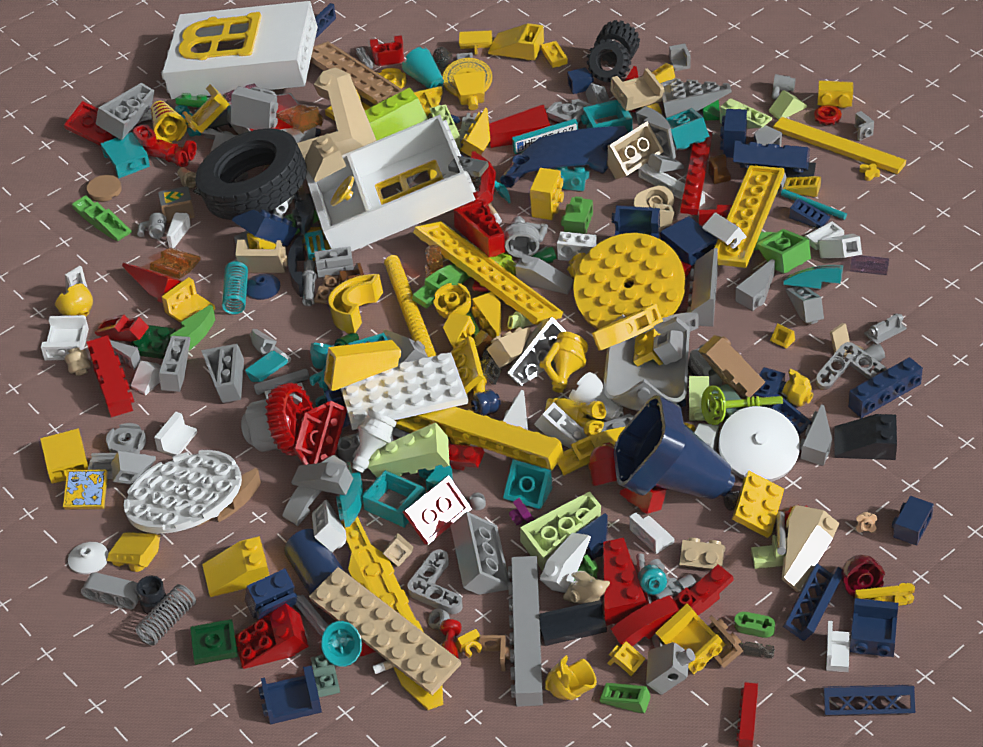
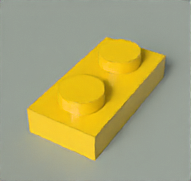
M557 41L541 44V51L552 68L568 64V58Z

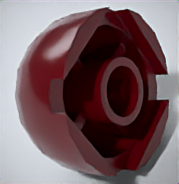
M856 555L848 559L843 565L841 581L847 592L855 597V590L883 587L885 571L880 563L871 556Z

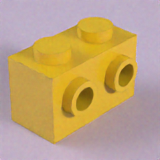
M819 80L817 105L838 106L840 108L852 107L853 82Z

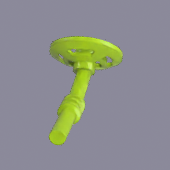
M715 385L708 386L701 398L702 414L710 425H718L723 421L726 408L783 404L782 396L763 398L752 396V398L747 397V399L725 401L722 390ZM708 400H710V402H709V408H710L711 412H709V409H708Z

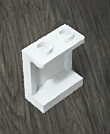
M84 315L49 317L50 331L47 342H42L41 345L45 360H65L69 350L80 347V350H84L89 330Z

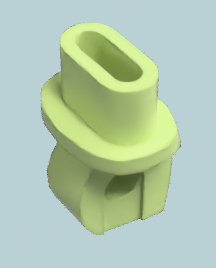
M518 311L514 315L509 316L508 319L509 329H518L519 327L524 329L526 326L533 325Z

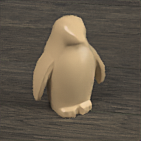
M585 571L573 572L571 576L575 578V581L568 586L563 598L578 604L598 601L605 593L610 582L597 580Z

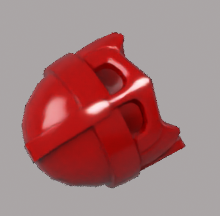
M610 442L597 446L590 455L588 467L593 486L617 481L614 461L615 446Z

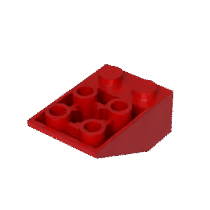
M286 603L235 635L243 669L290 658L309 647L301 615Z

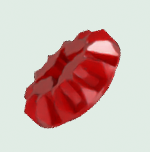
M825 105L815 110L814 117L815 121H819L820 124L824 123L827 126L828 124L834 125V123H838L842 113L837 107Z

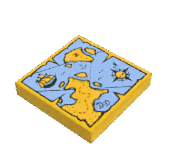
M67 470L64 509H104L107 470Z

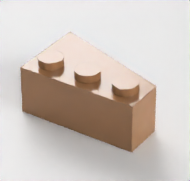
M714 335L698 352L725 384H728L738 395L751 397L765 381L730 346L731 343L726 337Z

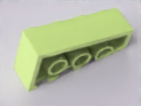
M435 422L377 449L368 460V468L376 477H379L385 470L397 476H402L405 472L410 474L417 473L419 469L426 468L427 470H432L438 465L443 467L449 466L448 436Z
M589 491L520 527V542L531 556H537V564L543 571L547 560L571 533L578 532L601 516V505Z

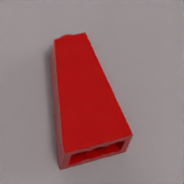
M539 105L489 123L490 148L512 145L513 137L549 127L550 123L544 105Z

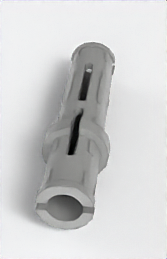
M307 260V262H304V272L302 273L304 281L303 304L305 306H312L315 303L314 294L317 275L315 273V262Z

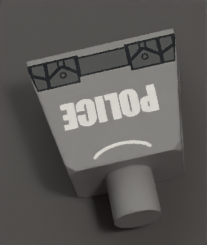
M702 344L699 348L690 352L688 371L692 376H709V386L715 385L719 387L722 385V379L698 352L704 345Z

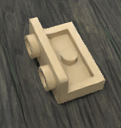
M688 538V541L683 540L679 565L712 570L717 564L722 566L725 546L716 540H709V543L700 542L698 538Z

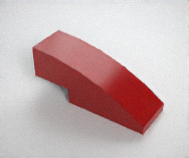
M123 314L103 320L95 334L101 337L108 335L109 339L136 341L141 339L149 326L140 317L128 319Z
M668 595L634 611L613 626L611 630L621 645L627 642L633 647L644 636L650 639L680 609L672 596Z

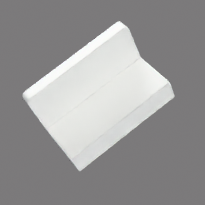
M175 412L154 437L157 450L171 456L179 455L197 434V429L185 425L182 414Z
M637 513L630 516V530L655 554L674 543V538L650 516L644 519Z
M828 621L826 671L848 672L849 632L832 631L833 621Z

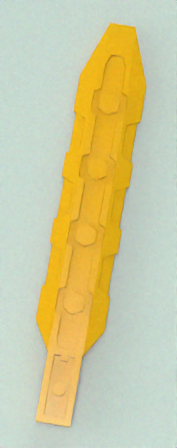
M358 516L350 527L345 528L344 521H341L346 530V543L351 552L348 567L351 577L424 632L410 609L409 600L404 590H401L389 559L383 552L371 545ZM394 667L401 686L427 710L443 705V684L431 695Z

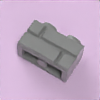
M350 246L315 251L318 278L325 277V275H338L339 271L354 269Z

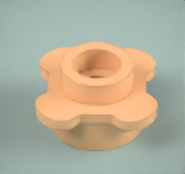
M864 512L857 515L858 525L856 526V531H876L875 521L877 516L875 514Z

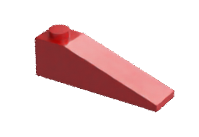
M122 264V267L151 296L157 297V301L163 303V295L183 282L182 280L170 278L169 276L135 265Z

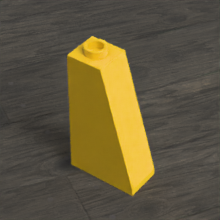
M393 340L328 347L324 382L331 391L397 367L401 357V350Z

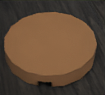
M112 175L98 176L87 185L88 196L100 202L109 201L112 197H117L122 191L120 180Z

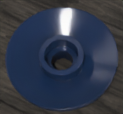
M271 274L255 275L247 280L246 295L256 300L271 298L279 292L280 281Z

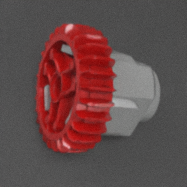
M286 383L271 389L267 399L249 404L241 420V429L245 440L261 452L281 449V452L286 455L296 456L297 454L293 449L304 413L313 409V402L309 400L310 396L306 395V391L302 390L301 386H298L296 383Z

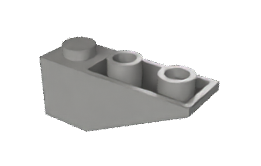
M821 405L818 412L814 411L811 420L813 424L808 425L806 429V439L802 438L800 442V450H802L800 459L824 466L830 452L832 437L825 407Z

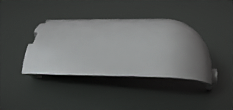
M622 314L620 317H618V318H617L616 320H614L613 322H615V321H617V320H619V319L625 318V317H627V316H625V315ZM677 316L666 322L658 323L653 327L659 334L670 330L682 331L684 334L682 358L676 362H671L667 365L663 363L659 366L652 359L637 367L633 362L635 338L638 335L607 348L603 391L608 399L625 408L639 411L654 395H659L675 404L685 398L687 394L690 327Z

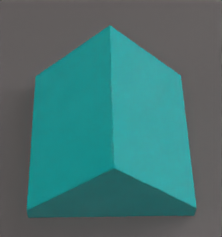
M513 459L503 499L515 501L520 498L524 505L542 509L552 491L551 470Z

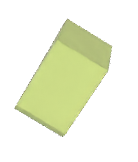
M783 90L769 109V113L779 120L781 117L787 118L807 108V105L794 95Z

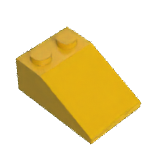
M260 536L239 541L202 564L210 597L246 589L247 585L269 576Z

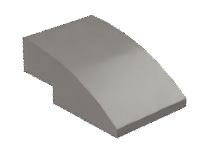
M647 106L636 112L638 126L648 121L664 151L661 154L672 159L676 158L668 121L660 113Z

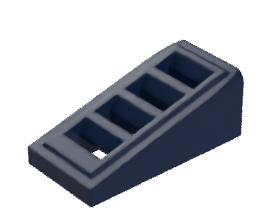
M797 199L790 207V219L818 229L826 225L830 220V216L801 199Z
M784 398L783 404H775L770 408L784 415L793 424L799 435L807 429L808 425H812L811 420Z

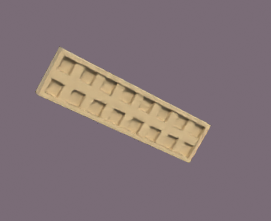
M339 567L309 596L314 604L336 621H345L352 624L358 630L364 643L431 695L461 665V661Z

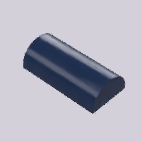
M311 528L295 533L285 544L284 553L309 595L338 567L343 570L333 552L314 537V530Z

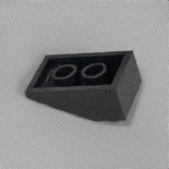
M874 414L835 426L834 458L896 460V414Z

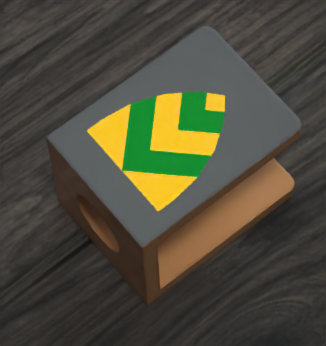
M188 186L158 192L162 213L167 219L166 223L172 222L175 213L189 214V219L195 217Z

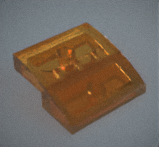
M171 247L161 251L160 259L150 263V270L181 279L195 268L201 257Z

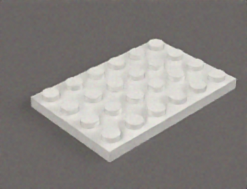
M451 352L398 364L397 367L341 388L352 430L357 429L358 425L362 424L367 417L369 409L393 420L468 404V398Z

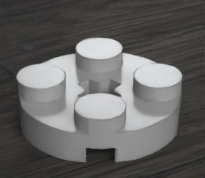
M124 423L119 425L120 428L116 430L113 428L109 431L106 443L110 453L126 451L140 454V450L146 444L144 430H141L137 424Z

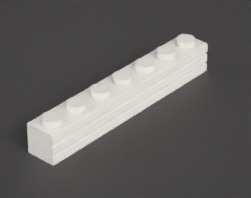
M647 163L639 168L640 178L655 186H665L674 196L682 200L685 183L664 172L659 173ZM704 193L701 196L700 206L705 203Z

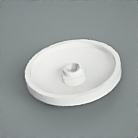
M753 406L735 412L726 420L720 432V455L730 464L731 471L744 479L748 471H751L770 482L778 480L793 468L799 455L800 442L795 427L784 415L767 407Z

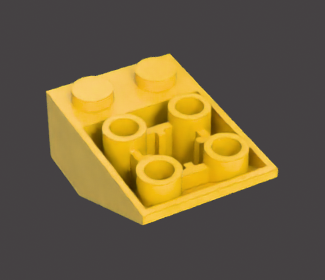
M527 23L499 32L488 54L535 61L541 49V44L544 43L543 25Z

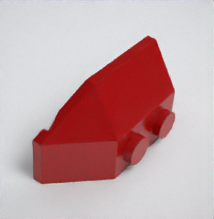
M329 401L303 414L293 449L303 465L322 463L327 458L335 455L347 413L346 407Z

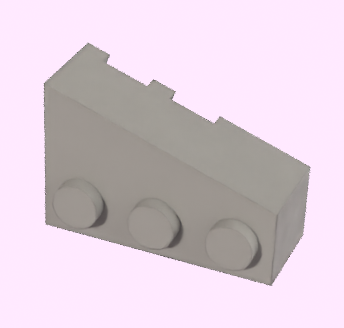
M238 344L201 350L222 402L241 400L244 358Z

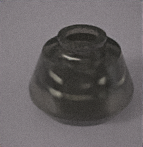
M438 47L433 52L432 57L438 69L446 68L453 62L452 53L445 47Z

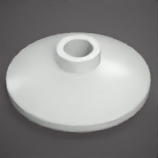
M82 543L70 552L68 564L75 573L91 574L98 572L107 564L108 561L106 560L109 553L107 548L101 543Z

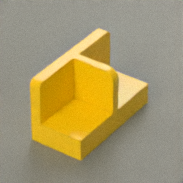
M492 30L459 32L460 49L474 48L475 55H478V48H490L493 43Z

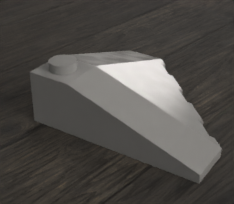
M679 78L660 83L664 87L662 99L666 118L690 108L698 111L732 92L729 83H723V86H719L716 82L705 81L701 85V83H698V80L688 79L683 83Z

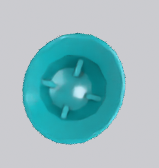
M336 621L325 629L322 635L321 647L323 654L330 663L339 667H346L354 663L359 657L362 640L358 630L352 624L345 621Z

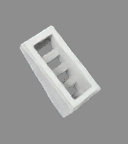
M174 214L166 235L169 249H174L191 226L189 214Z
M81 266L65 274L66 293L69 292L67 290L69 287L76 284H84L87 287Z

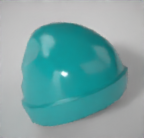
M311 343L310 358L316 369L323 370L326 366L328 347L334 346Z

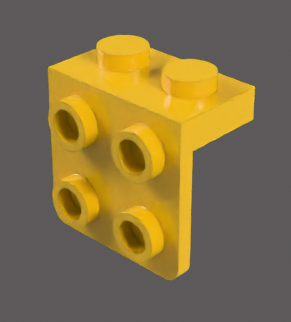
M189 277L162 296L165 313L179 322L186 320L210 304L213 306V310H215L213 303L196 293L194 280Z

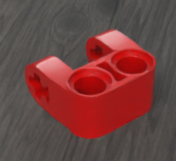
M402 35L394 36V42L379 44L378 38L370 39L371 53L375 65H393L404 61Z

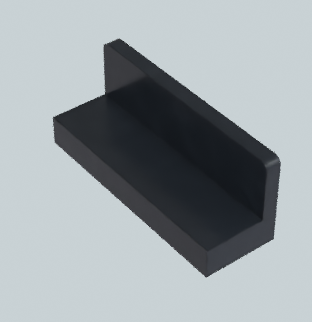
M601 600L539 614L540 632L545 646L607 632Z

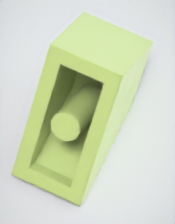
M689 376V421H706L701 410V398L704 390L709 386V376Z

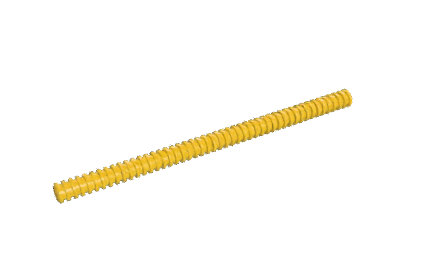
M390 255L384 260V265L412 339L415 342H421L425 346L424 350L428 357L436 356L417 303L412 300L413 293L400 259L396 255ZM450 438L452 444L470 446L469 443Z

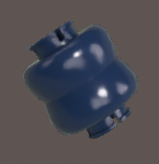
M491 389L475 393L473 400H471V406L474 405L472 410L483 416L488 413L497 412L501 401L498 400L500 398L499 395L495 394Z

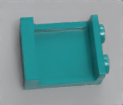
M132 132L128 133L123 140L114 138L101 143L103 156L111 161L118 178L150 167L147 152Z

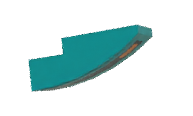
M822 265L806 268L787 276L783 285L821 289L823 282L840 284L842 281L843 265Z

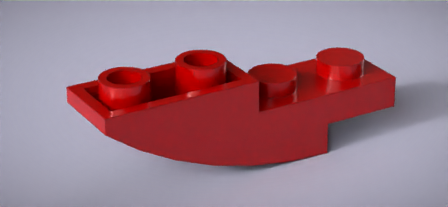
M448 443L449 464L452 469L463 471L465 467H479L485 453L482 447Z
M717 564L690 590L686 587L674 598V601L680 610L688 604L697 615H700L720 599L719 594L734 581V578L722 566Z

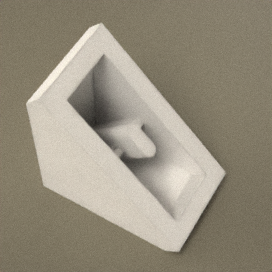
M140 361L131 388L147 395L160 383L159 371L161 365Z

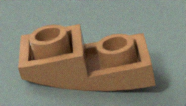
M325 275L322 286L318 288L314 300L315 303L329 305L330 293L340 284L338 276Z

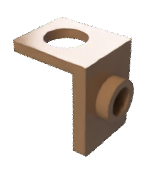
M480 635L481 651H500L501 671H506V660H510V647L506 646V635ZM495 641L497 644L494 646H488L485 644V642Z

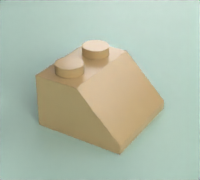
M328 133L312 141L306 154L305 162L307 170L315 182L346 167L339 149Z

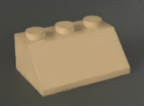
M648 121L608 145V166L615 179L625 177L649 161L650 154L660 155L664 152Z

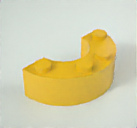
M379 274L357 276L344 281L333 289L328 301L333 323L337 328L345 331L347 334L356 333L362 324L359 306L367 303H376L383 294Z

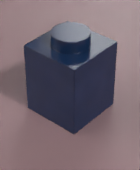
M586 67L567 72L568 86L573 94L585 92L589 85L594 83L593 75L589 73Z

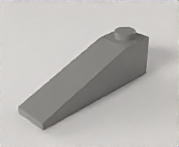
M553 317L542 320L529 336L522 353L514 360L507 374L519 386L539 375V373L544 371V369L540 368V361L544 360L552 345L557 341L558 333L566 330Z

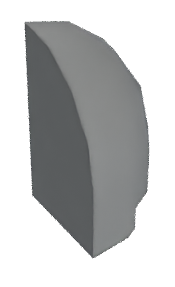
M252 329L251 341L258 352L266 355L273 351L276 340L258 329Z

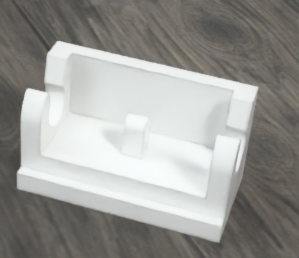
M716 212L702 227L727 245L735 238L734 242L730 245L732 248H735L746 238V235L738 226Z

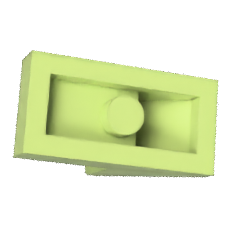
M772 535V545L751 547L755 569L783 566V557L786 556V553L784 555L778 554L777 536Z

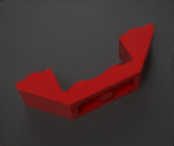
M472 151L471 158L488 161L476 151ZM489 161V167L481 175L479 191L473 193L475 200L469 203L485 199L486 205L493 201L496 172Z

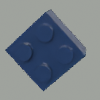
M726 109V115H722L720 150L723 151L727 158H733L735 140L746 144L747 110Z

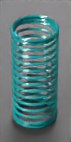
M233 261L225 266L222 308L229 314L242 313L246 307L248 267L242 262ZM232 271H239V272H242L243 274L237 273V272H235V273H230V272H232ZM227 300H229V301H231V302H240V301H242V302H241V303H238V304H233V303L228 302ZM227 303L232 304V305H240V306L233 307V306L228 305ZM227 306L232 307V308H239V307H241V308H240V309H230V308H228Z

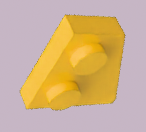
M442 86L414 92L426 116L431 113L430 108L439 105L443 94Z

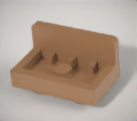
M711 615L708 617L711 620L708 626L726 644L722 651L713 657L725 668L743 652L742 648L738 645L741 641L733 632L729 634L726 631L728 626L721 618L716 620Z

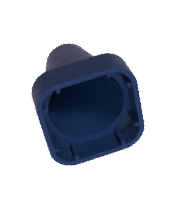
M659 395L652 396L620 433L614 447V461L618 484L641 496L647 494L655 486L707 499H715L719 495L723 497L728 495L735 483V476L731 474L730 464L684 424L681 407Z

